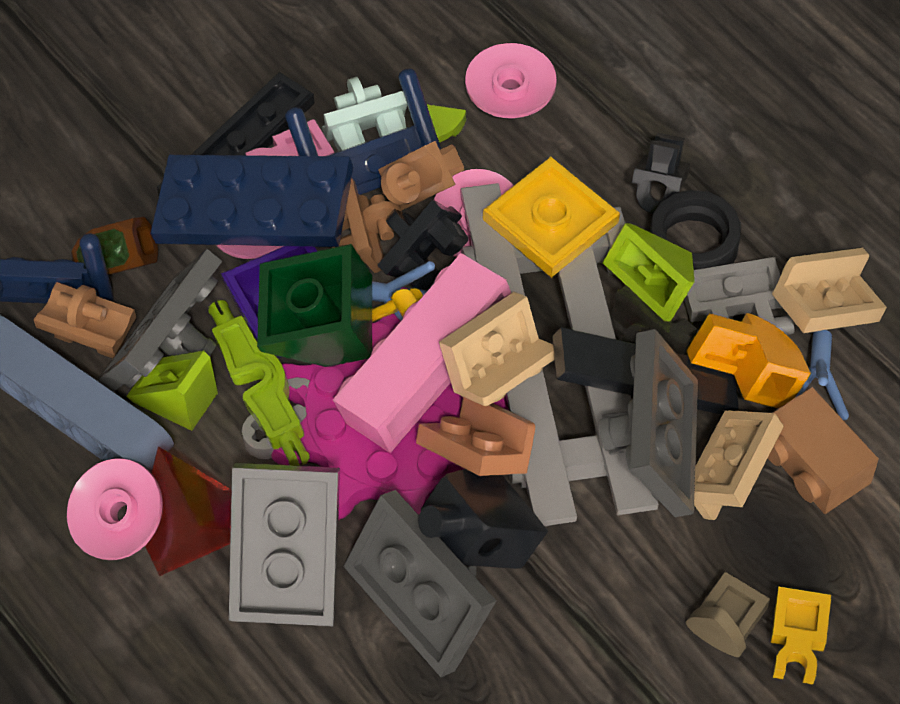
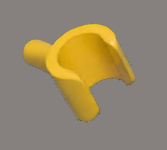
M418 288L396 291L391 296L392 300L372 309V322L395 314L398 311L403 317L407 309L423 297L422 292Z

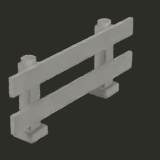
M499 183L461 188V197L471 237V246L462 247L461 253L506 279L511 293L516 292L525 296L520 274L543 270L483 220V210L501 196ZM615 207L620 213L619 223L557 273L571 330L616 339L597 263H603L625 225L621 207ZM606 267L607 274L614 275V273ZM543 370L537 375L527 378L506 393L509 411L533 422L536 427L527 473L508 474L511 484L521 483L522 488H527L531 510L544 526L576 522L577 514L569 481L607 476L617 515L658 509V501L653 497L651 491L637 476L630 472L626 461V451L610 455L609 450H605L601 441L599 424L600 419L603 418L602 415L628 411L629 401L631 400L630 395L585 386L597 435L559 441Z

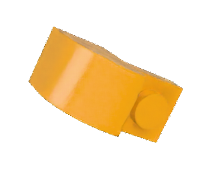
M709 313L686 350L692 364L734 374L744 400L778 409L796 397L811 374L800 349L792 339L775 325L750 313H746L741 322Z

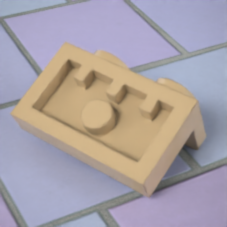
M724 411L695 466L694 506L704 519L715 520L723 505L743 507L784 427L775 413Z

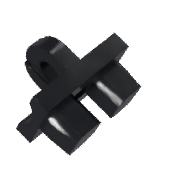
M657 133L655 141L652 140L650 143L648 155L645 154L634 170L632 183L638 184L636 192L637 201L649 213L653 214L662 201L672 194L679 193L688 177L690 163L681 162L685 138ZM652 181H659L667 186L662 199H655L652 196Z
M432 200L416 220L406 212L402 213L399 210L393 209L387 216L386 222L399 235L400 239L377 266L386 275L398 278L429 262L427 258L436 247L444 255L452 257L469 240L458 223L462 215L454 207L449 206L447 208L435 200ZM435 267L433 271L409 284L415 288L426 290L436 279L439 270Z

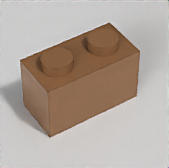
M813 387L773 412L784 427L768 456V460L775 466L781 465L794 480L798 493L807 502H814L824 514H827L872 483L879 458Z

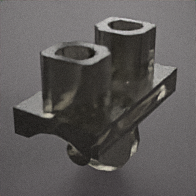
M627 286L616 292V301L610 313L614 334L620 341L636 344V333L656 329L675 353L684 355L687 352L686 350L697 334L695 326L685 318L676 319L673 322L664 321Z

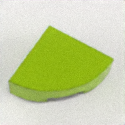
M427 104L439 142L451 136H457L461 132L466 122V110Z

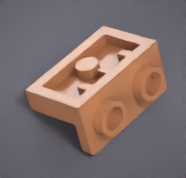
M463 397L460 418L445 416L441 418V423L419 424L416 444L478 476L525 474L528 470L536 427L533 422L496 404L491 403L488 406H483Z

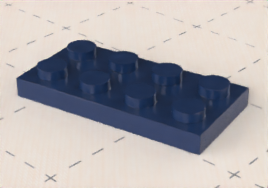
M169 155L150 234L156 244L339 247L354 168L350 156Z

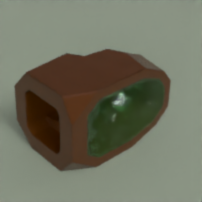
M144 216L94 228L86 233H92L98 237L108 275L157 263L158 245L150 234L152 225ZM79 238L72 249L71 255L73 262L85 264L79 244L81 238Z

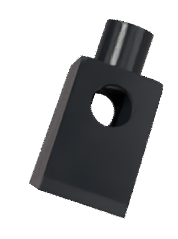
M467 469L448 473L441 478L422 506L418 518L419 528L423 535L428 538L439 537L465 566L523 568L548 533V529L503 475L478 476Z

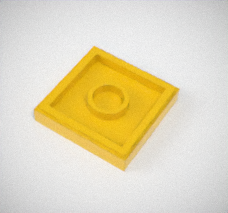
M552 157L543 162L483 210V220L551 278L616 226L620 218V213Z

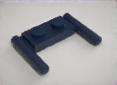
M404 69L398 76L414 123L413 126L326 155L350 156L354 167L352 179L355 181L359 195L382 187L381 175L378 169L436 141L439 150H441L417 73L413 69ZM298 107L289 109L285 114V118L298 155L318 156L303 110Z
M88 233L80 239L79 244L85 264L67 259L55 261H29L18 257H11L6 260L0 259V302L47 304L56 282L78 289L81 285L92 287L96 291V296L113 302L114 294L98 237L95 234Z

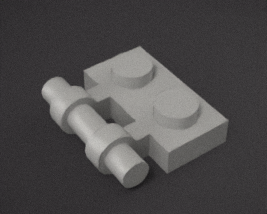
M775 257L694 270L695 282L684 299L690 322L706 320L709 313L725 318L752 313L775 325L786 335L794 334L792 318L789 315L774 318L771 310L783 308L772 295L780 278ZM696 330L694 332V337L696 336L699 330Z

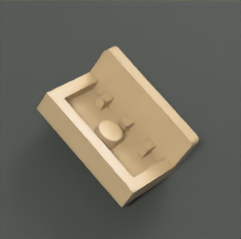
M864 248L791 257L784 266L779 281L772 293L803 333L880 322L887 308L860 276L869 258V254Z
M516 292L511 293L439 342L454 393L483 406H488L501 400L507 392L527 378L537 375L543 367L555 360L553 344L538 338L527 296Z

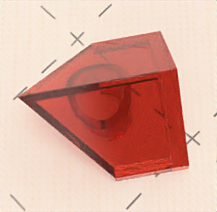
M158 446L152 474L157 480L162 494V515L156 532L144 547L158 575L162 576L230 544L232 490Z

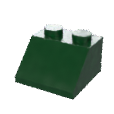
M352 244L260 263L257 347L261 352L324 367L370 358L372 353V274Z

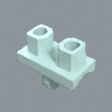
M358 77L348 79L347 87L349 93L334 97L337 110L324 114L325 126H322V131L327 141L333 139L338 151L364 143L363 130L377 127L381 137L406 128L404 115L407 107L404 93L400 91L382 97L378 84L363 89Z

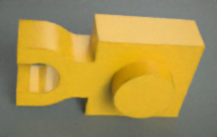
M778 587L771 643L781 644L784 647L776 657L773 678L783 679L786 664L794 661L800 663L805 669L803 683L814 684L817 659L812 650L824 652L827 640L831 595Z

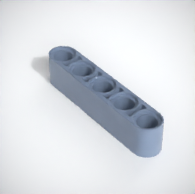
M0 315V389L103 461L128 459L137 462L151 471L174 447V442L170 435L156 421Z

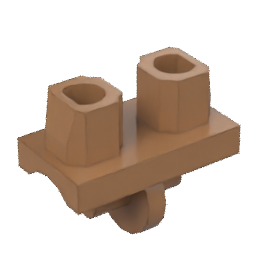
M436 141L378 169L381 175L383 194L392 203L400 205L401 210H404L456 185L452 176L464 171V165L453 145L439 150Z
M351 179L342 231L350 228L352 234L340 238L339 247L352 244L364 264L366 263L374 273L382 271L377 265L384 258L380 238L385 241L394 237L393 229L386 222V218L393 209L401 212L402 210L400 205L394 204L391 201H385L384 196L381 194L374 195L371 198L370 204L367 196L358 194L355 181Z
M56 282L46 306L37 313L34 323L36 328L54 334L57 339L68 343L74 341L97 349V352L101 355L113 358L125 343L126 335L136 319V313L132 308L96 296V291L92 287L81 285L78 289Z

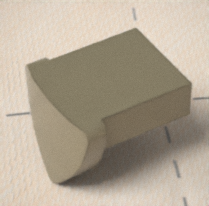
M725 572L700 608L693 611L687 619L686 625L694 634L711 646L731 656L740 657L746 649V638L767 610L770 598Z

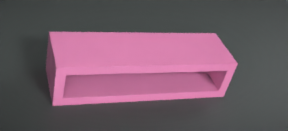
M462 253L459 254L450 266L442 269L432 287L418 302L412 304L407 309L403 320L390 335L377 343L370 358L356 374L348 377L341 385L333 401L346 424L391 453L451 383L439 342L510 295L511 291L506 279Z

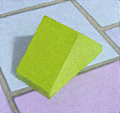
M625 223L603 261V264L664 321L672 320L695 282L692 252L631 223Z
M205 351L163 357L146 377L142 375L126 397L133 403L192 431L218 394L211 358Z

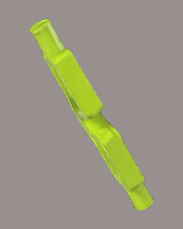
M217 301L223 315L220 314L213 302L209 306L208 312L217 326L212 329V332L224 356L233 383L235 385H243L256 380H262L243 393V401L247 410L264 431L271 447L274 450L282 448L290 466H300L294 451L297 452L303 465L306 464L310 455L300 440L304 436V431L288 400L289 383L281 362L275 355L261 352L258 349L257 341L242 316L234 318L226 301Z

